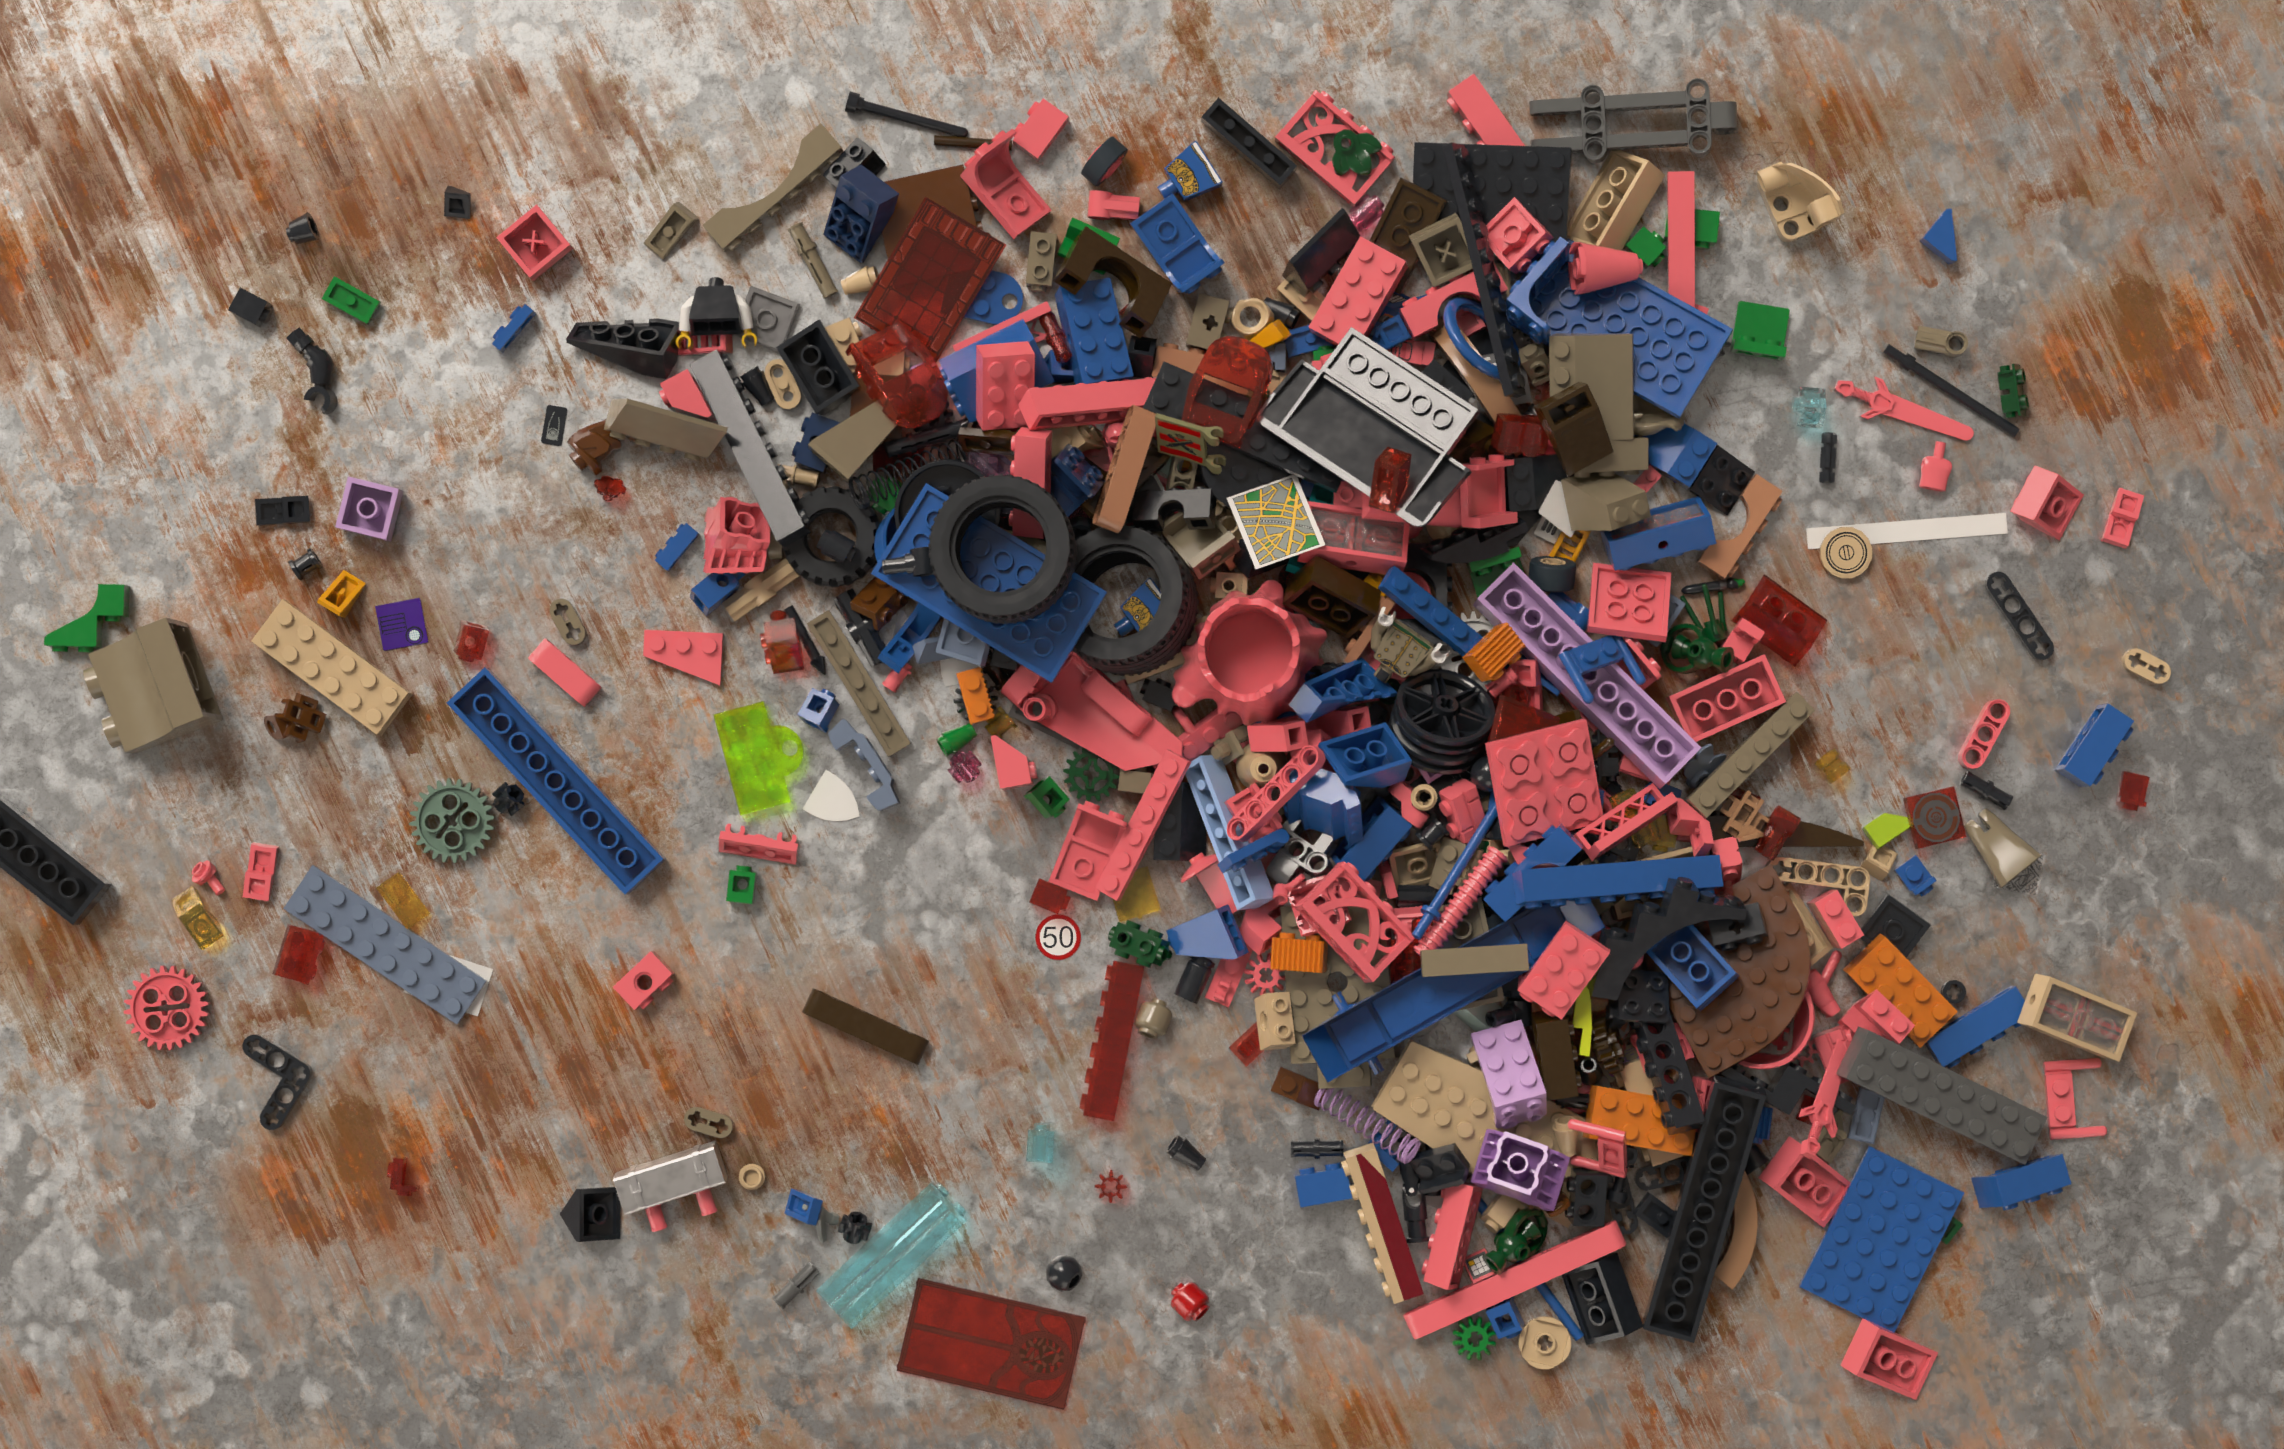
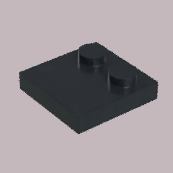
M1887 893L1861 928L1864 936L1860 939L1870 944L1881 933L1907 958L1931 924Z

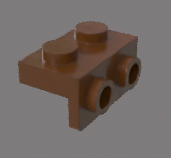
M874 577L850 602L851 610L871 618L874 629L879 631L885 624L891 621L892 617L901 607L907 604L909 597L879 578Z

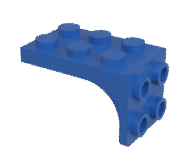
M1173 193L1130 223L1177 292L1190 294L1201 286L1200 280L1205 277L1211 279L1222 271L1220 266L1225 262L1212 250Z
M1562 237L1556 242L1552 241L1548 244L1543 252L1545 255L1539 262L1535 260L1526 271L1528 275L1522 282L1518 280L1514 283L1509 291L1511 294L1506 299L1508 320L1515 327L1520 328L1522 326L1529 332V337L1537 344L1542 342L1546 346L1549 344L1551 328L1535 315L1531 305L1569 260V242Z

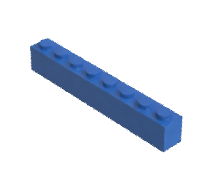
M1720 855L1525 869L1512 873L1516 905H1525L1526 909L1542 907L1541 903H1550L1551 907H1560L1567 905L1566 901H1575V905L1590 904L1591 899H1600V903L1615 902L1616 897H1625V901L1640 900L1642 895H1649L1650 899H1661L1664 896L1668 878H1689L1695 883L1699 893L1700 891H1708L1715 894V889L1723 887Z

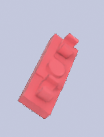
M727 824L725 831H720L719 852L796 865L798 857L797 837L793 834L792 840L785 842L782 840V832L778 833L777 840L761 834L745 835L744 826H741L739 833H732L731 824Z
M1246 944L1249 953L1234 960L1220 959L1205 998L1226 1007L1230 1006L1253 949Z

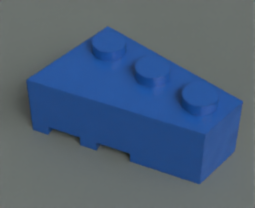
M2063 1154L2047 1155L2027 1161L2026 1165L2020 1163L2018 1166L2006 1170H1996L1994 1174L1988 1176L1978 1175L1971 1178L1979 1208L2002 1207L2003 1211L2018 1207L2017 1202L2025 1200V1203L2040 1200V1195L2047 1193L2048 1196L2063 1192L2062 1187L2071 1185Z

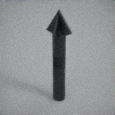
M794 606L787 607L784 611L798 637H800L799 639L802 644H804L803 646L811 659L810 664L826 675L825 657L819 654L810 636H808L809 634H807L808 632Z

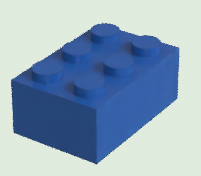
M2109 703L2097 705L2055 768V771L2079 787H2090L2092 784L2097 785L2104 775L2102 769L2107 762L2111 763L2117 756L2119 750L2116 748L2121 740L2125 742L2133 732L2131 725L2134 720Z
M1377 796L1362 814L1363 840L1349 846L1345 837L1331 858L1335 864L1339 862L1351 863L1359 871L1358 876L1367 882L1375 874V868L1381 861L1385 862L1391 856L1393 847L1408 837L1412 825L1387 800Z
M1693 924L1667 935L1646 952L1700 1012L1740 977Z

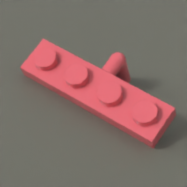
M1175 706L1171 711L1185 730L1178 738L1183 742V757L1189 761H1193L1212 747L1214 741L1223 739L1226 733L1243 724L1242 718L1238 713L1228 712L1224 715H1219L1218 708L1195 725L1179 706ZM1159 764L1152 765V766H1153L1154 769L1156 770Z

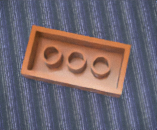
M1881 933L1843 969L1866 995L1877 989L1915 1025L1907 1037L1919 1048L1958 1012Z
M1591 1085L1585 1122L1625 1131L1627 1145L1688 1156L1692 1155L1696 1129L1669 1135L1667 1128H1664L1661 1123L1660 1115L1662 1112L1659 1103L1655 1102L1653 1095ZM1672 1099V1104L1676 1108L1682 1109L1681 1103L1678 1100ZM1583 1132L1582 1137L1598 1140V1136Z

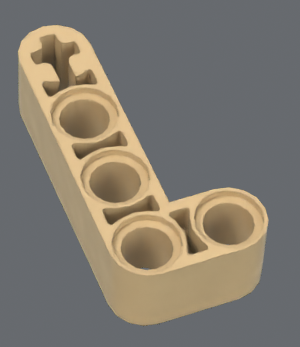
M1774 857L1766 863V866L1770 864L1775 866L1780 862V866L1792 868L1791 873H1779L1781 881L1841 889V897L1846 905L1850 898H1857L1860 906L1857 911L1851 912L1853 916H1860L1866 911L1870 875L1862 867L1785 857ZM1804 864L1811 870L1810 877L1805 880L1798 874L1799 868ZM1828 868H1833L1837 873L1836 880L1832 883L1827 882L1824 878V873ZM1855 871L1860 872L1863 876V881L1858 886H1854L1850 881L1851 874Z

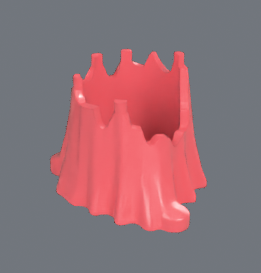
M1268 580L1264 582L1252 595H1247L1238 590L1232 591L1210 608V615L1205 622L1198 623L1195 626L1197 633L1195 643L1181 648L1185 661L1182 667L1178 668L1173 674L1176 684L1172 690V698L1175 704L1182 708H1189L1202 699H1213L1217 704L1219 715L1236 712L1242 718L1245 726L1255 722L1275 720L1284 712H1295L1289 706V703L1305 682V674L1319 663V649L1327 638L1326 631L1313 627L1306 616L1286 611L1283 604L1284 589L1278 581Z

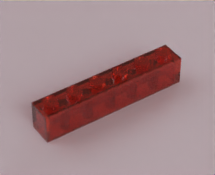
M1116 960L1113 961V965H1107L1105 980L1109 981L1108 991L1102 990L1099 1005L1104 1006L1103 1017L1097 1016L1095 1031L1099 1032L1098 1042H1092L1089 1056L1094 1058L1093 1068L1087 1067L1084 1083H1088L1089 1088L1087 1094L1082 1093L1079 1109H1084V1116L1114 1121L1145 966Z

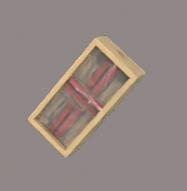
M2035 974L2017 1023L2099 1057L2120 1062L2137 1012L2050 976Z

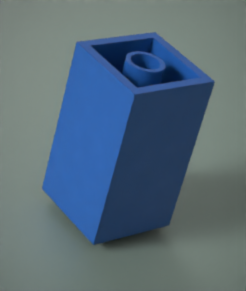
M1024 319L939 360L943 369L938 372L960 416L966 415L969 423L977 420L976 345L1028 341L1035 353L1034 387L1043 388L1055 382Z

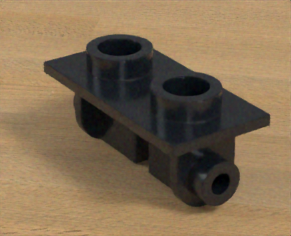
M1597 729V735H1592V749L1607 738L1604 734H1600L1599 729ZM1615 745L1601 755L1598 761H1594L1599 782H1601V777L1606 776L1607 782L1617 781V776H1620L1618 758H1608V753L1618 752V748Z

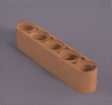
M1131 405L1093 516L1094 525L1115 533L1121 531L1154 433L1156 413L1136 405Z

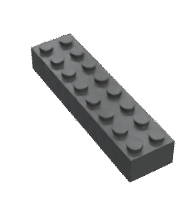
M1859 1026L1836 1073L1863 1088L2026 1165L2048 1118Z

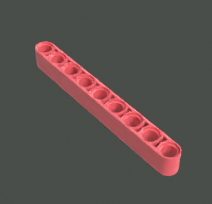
M1613 1220L1605 1223L1604 1227L1591 1229L1506 1267L1501 1275L1494 1274L1477 1283L1468 1284L1403 1314V1317L1413 1339H1418L1624 1247L1627 1243L1617 1221Z

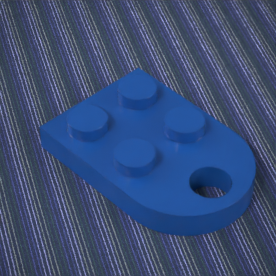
M989 270L961 318L997 325L1018 315L1023 306V293L1020 285L1008 274ZM970 271L961 272L957 274L961 275L962 277H967ZM956 274L949 275L945 293L955 297L964 279ZM966 282L964 283V285L962 286V288H961V290L959 291L958 295L956 296V299H958L957 297L959 296V294H960V292L962 291L963 287L965 286ZM945 294L940 311L944 314L952 302V298ZM1006 295H1013L1017 298V305L1014 308L1007 309L1003 306L1002 300ZM953 301L946 314H948L955 301Z

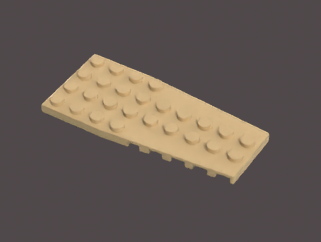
M1412 1039L1408 1041L1372 1103L1374 1111L1433 1149L1456 1143L1469 1162V1172L1472 1174L1487 1129L1503 1133L1506 1131L1549 1146V1149L1560 1152L1552 1128L1555 1124L1554 1120L1560 1116H1573L1576 1120L1585 1122V1117L1566 1107L1560 1109L1561 1106L1556 1105L1553 1100H1546L1547 1114L1540 1120L1520 1122L1509 1129H1504L1503 1127L1496 1128L1493 1107L1482 1070L1467 1065L1454 1057L1451 1058L1431 1047L1423 1046ZM1578 1131L1575 1155L1599 1161L1598 1140L1582 1137L1583 1132ZM1569 1160L1565 1176H1571V1168L1581 1167L1571 1165ZM1592 1180L1583 1181L1580 1189H1587L1591 1185ZM1564 1182L1562 1191L1569 1199L1570 1192H1567L1566 1182ZM1518 1200L1520 1203H1522V1204H1524V1205H1526V1206L1528 1207V1204H1526V1203L1521 1202L1520 1200ZM1534 1206V1207H1533V1208L1538 1209V1210H1543V1209H1541V1208H1539V1207H1537V1206ZM1543 1210L1546 1217L1569 1228L1571 1222L1565 1217V1211L1558 1216L1549 1217L1546 1211Z

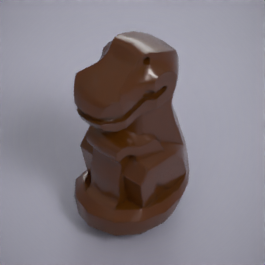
M606 419L577 430L567 441L573 450L569 457L581 471L587 467L596 476L602 472L601 462L607 459L613 450L622 448V443L619 439L610 437V431L603 430ZM627 437L630 442L635 443L634 438Z

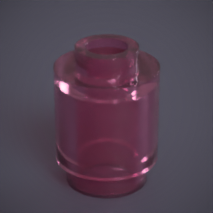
M1366 194L1349 210L1348 215L1360 233L1363 229L1367 230L1382 216L1384 212L1382 208L1385 205L1375 194L1372 197Z

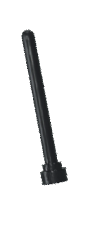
M849 92L845 112L855 114L856 112L861 113V111L957 137L968 136V130L964 127L864 100L865 98L860 97L859 93Z

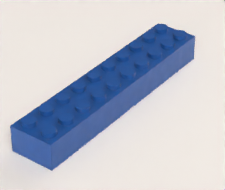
M484 667L447 702L451 709L625 895L630 894L666 860L661 852L489 668Z

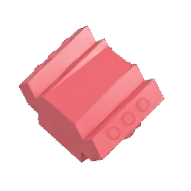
M720 497L715 507H707L704 519L706 527L704 531L705 550L703 559L706 561L703 572L716 574L763 572L767 558V548L770 544V526L759 504L741 502L734 497Z

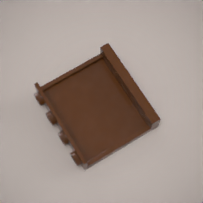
M963 164L884 181L899 193L894 213L882 231L888 263L890 259H893V254L926 199H930L983 231L981 221L976 222L974 215L975 211H979L976 196H970L968 185L960 177L964 171ZM928 228V230H930L931 232L935 233L936 235L940 236L941 238L943 237V236L937 234L936 232H934V231H932L931 229ZM924 229L922 230V232H921V234L919 235L918 239L915 240L916 242H915V244H914L913 246L916 245V243H917V241L919 240L920 236L922 235ZM925 231L916 249L932 257L941 239ZM945 238L946 241L952 243L953 245H955V246H957V247L959 248L958 245L954 244L953 242H951V241H949L948 239ZM943 241L933 258L942 265L949 267L958 253V249ZM962 248L963 251H965V252H967L968 254L972 255L973 257L977 258L975 255L971 254L970 252H968V251H966V250H964V249ZM912 249L910 250L909 254L907 255L906 259L904 260V262H903V264H902L901 266H903L904 263L906 262V260H907V258L909 257V255H910ZM915 250L904 267L919 277L930 260ZM961 251L950 268L956 273L970 271L976 261ZM931 261L923 273L922 279L929 280L943 277L947 270L938 263ZM899 269V271L897 272L896 276L893 279V282L901 269ZM902 270L894 283V288H903L907 284L916 283L918 279L907 271ZM948 271L947 274H946V276H947V275H952V274H955V273H953V272H951V271Z

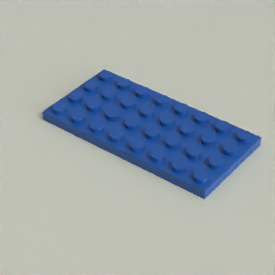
M1568 238L1569 251H1570V247H1571L1572 243H1574V241H1572L1571 239ZM1538 253L1531 260L1532 263L1535 260L1539 262L1545 254ZM1569 254L1568 262H1573L1574 254ZM1567 262L1535 298L1531 305L1532 311L1549 325L1551 335L1556 333L1633 334L1634 394L1680 419L1732 334L1733 329L1640 277L1634 281L1575 295L1574 292L1576 290H1571ZM1526 271L1520 278L1521 282L1528 275ZM1508 320L1511 326L1528 335L1529 332L1522 326L1517 328Z
M926 483L871 574L1053 683L1107 592L1074 572L1067 590L1062 593L1063 596L1057 600L1055 605L1050 606V609L1024 622L996 624L978 619L963 611L945 594L934 575L913 577V574H908L907 572L884 575L882 560L905 556L906 553H910V549L928 547L930 543L929 535L931 534V526L934 524L933 520L949 496ZM979 516L971 523L961 543V563L968 579L980 588L993 592H1008L1026 585L1039 572L1045 559V554L982 516Z

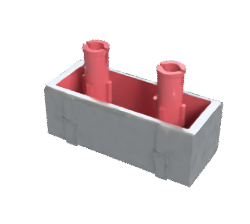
M712 1141L647 1163L630 1166L628 1169L616 1172L613 1182L624 1215L645 1210L651 1231L656 1232L668 1227L660 1205L684 1196L696 1195L702 1216L717 1212L718 1210L710 1189L725 1184L728 1175L717 1142Z

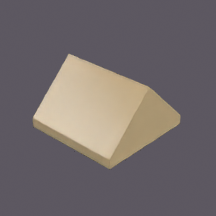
M1440 840L1433 845L1434 849L1432 851L1423 843L1393 849V853L1388 858L1396 890H1398V885H1422L1430 882L1441 846Z

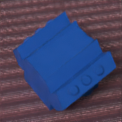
M1321 768L1283 805L1289 824L1301 820L1304 830L1310 828L1332 836L1333 841L1345 836L1349 846L1363 840L1361 803L1359 801L1361 792L1355 786L1344 785L1336 773ZM1292 770L1289 775L1290 782L1294 783L1298 778L1297 770Z

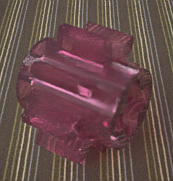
M961 751L951 757L949 762L951 767L947 770L957 783H961L962 780L970 783L979 776L980 770L978 767L982 763L972 751H969L967 754Z

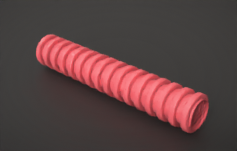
M1489 846L1487 848L1488 853H1483L1482 856L1484 858L1482 860L1479 859L1477 862L1479 865L1472 868L1474 870L1473 873H1469L1467 875L1469 878L1463 880L1464 885L1458 887V893L1454 892V898L1448 900L1449 905L1443 907V913L1439 912L1441 914L1439 921L1433 920L1434 925L1428 927V933L1425 932L1424 938L1418 940L1419 945L1413 947L1419 956H1421L1420 950L1442 949L1444 947L1443 942H1448L1449 939L1447 937L1454 934L1452 930L1459 927L1457 925L1458 922H1462L1464 920L1462 917L1468 915L1467 910L1473 908V902L1477 903V897L1483 895L1482 890L1488 887V882L1492 883L1493 876L1498 875L1497 870L1503 868V862L1507 863L1508 859L1502 852L1493 846Z

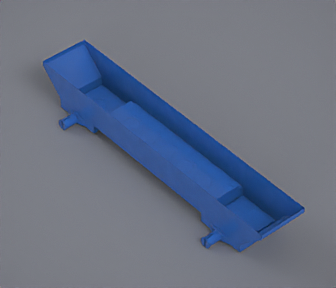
M1566 901L1567 905L1560 907H1551L1550 903H1541L1542 907L1526 909L1525 905H1523V908L1506 922H1502L1458 948L1527 944L1530 970L1565 921L1589 936L1606 927L1592 902L1585 905H1575V901ZM1420 968L1356 1004L1349 1005L1340 991L1331 996L1339 1009L1335 1015L1302 1035V1038L1327 1083L1364 1062H1368L1374 1075L1379 1074L1378 1070L1380 1072L1384 1071L1377 1058L1380 1053L1529 970L1422 977V970Z

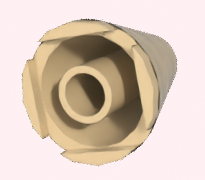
M1249 743L1243 748L1245 754L1237 758L1236 771L1240 781L1247 788L1254 783L1258 787H1264L1288 763L1284 752H1251ZM1261 764H1266L1269 768L1264 774L1258 771V767Z

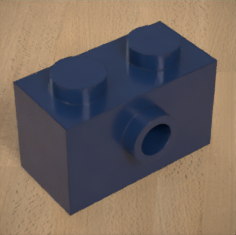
M813 412L810 418L805 417L801 427L804 435L801 442L796 441L792 451V456L795 457L794 462L825 474L828 466L808 449V444L811 440L830 430L840 422Z

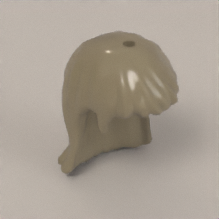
M1634 394V435L1649 436L1665 428H1672L1675 431L1681 430L1686 419V410L1681 418L1678 419Z

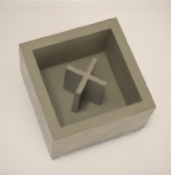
M1456 213L1409 235L1433 287L1473 268L1462 223Z

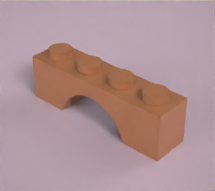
M1755 474L1739 497L1746 510V523L1743 530L1733 539L1716 540V544L1710 545L1705 549L1696 563L1722 580L1727 575L1732 577L1740 565L1736 562L1741 553L1746 556L1754 544L1751 538L1755 532L1760 534L1768 523L1765 517L1770 510L1775 512L1783 499L1779 496L1783 491L1758 474Z

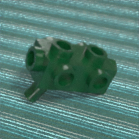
M1127 920L1125 924L1118 922L1117 926H1113L1108 934V940L1111 941L1109 947L1115 949V955L1129 959L1130 955L1137 957L1136 963L1151 968L1152 964L1162 966L1165 960H1170L1172 957V951L1169 950L1171 942L1162 939L1163 933L1150 928L1146 933L1140 930V924Z

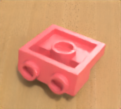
M1515 197L1486 225L1489 247L1503 264L1515 274L1527 271L1532 264L1531 260L1538 253L1543 254L1545 248L1554 238Z

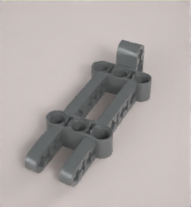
M1700 78L1689 81L1686 91L1604 96L1603 90L1599 86L1588 85L1582 90L1581 97L1543 99L1529 102L1530 116L1581 114L1582 136L1531 140V146L1571 147L1572 153H1584L1585 158L1595 164L1605 160L1608 151L1689 146L1692 155L1704 157L1712 150V132L1716 135L1738 133L1737 102H1710L1709 86L1705 80ZM1702 86L1705 89V93L1702 97L1695 98L1690 94L1692 88ZM1589 93H1598L1600 100L1596 104L1587 103L1586 97ZM1686 107L1687 130L1607 135L1606 112ZM1703 112L1706 115V120L1701 124H1696L1691 120L1693 114ZM1590 119H1599L1601 121L1600 128L1597 130L1588 129L1587 123ZM1697 138L1706 139L1708 142L1706 148L1703 150L1695 149L1693 147L1694 140ZM1593 144H1599L1602 146V152L1598 156H1591L1588 153L1589 147Z
M1376 703L1369 708L1371 727L1384 723L1388 714L1386 709ZM1357 786L1356 789L1361 792L1359 798L1361 815L1376 795L1379 797L1389 796L1391 794L1388 791L1390 786L1383 788ZM1286 820L1282 825V829L1288 832L1289 841L1275 852V857L1266 869V875L1271 884L1275 886L1279 883H1290L1304 872L1312 878L1327 875L1333 869L1329 858L1345 836L1333 841L1332 836L1322 833L1313 846L1300 837L1304 831L1301 820L1291 824ZM1304 848L1301 855L1293 856L1296 849ZM1324 862V866L1321 869L1314 870L1316 863Z

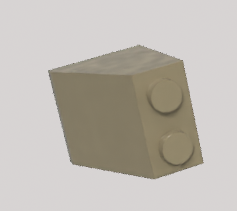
M1590 472V477L1571 476L1561 480L1571 531H1612L1651 517L1646 491L1616 473L1614 476H1599V472Z

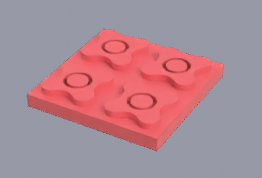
M1579 719L1485 743L1504 846L1509 847L1543 838L1541 835L1552 825L1557 828L1562 823L1568 831L1586 827L1603 816L1587 720Z

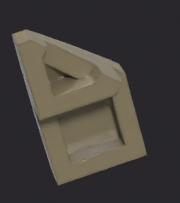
M1840 1109L1833 1114L1838 1128L1836 1136L1831 1138L1824 1126L1818 1140L1821 1148L1816 1155L1828 1165L1845 1144L1844 1140L1847 1139L1842 1120L1843 1111Z

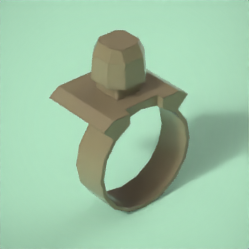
M1245 725L1229 731L1225 734V738L1217 739L1213 742L1214 747L1211 749V754L1214 759L1222 760L1226 766L1234 759L1245 754L1240 743L1249 739L1247 726Z

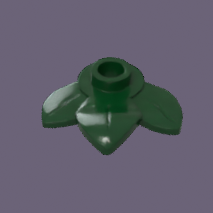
M1349 129L1341 130L1335 135L1333 140L1336 150L1332 158L1333 167L1340 176L1348 172L1349 169L1360 175H1370L1372 169L1370 154L1381 150L1382 145L1377 138L1369 133L1356 134ZM1342 139H1350L1351 146L1343 147L1341 144Z

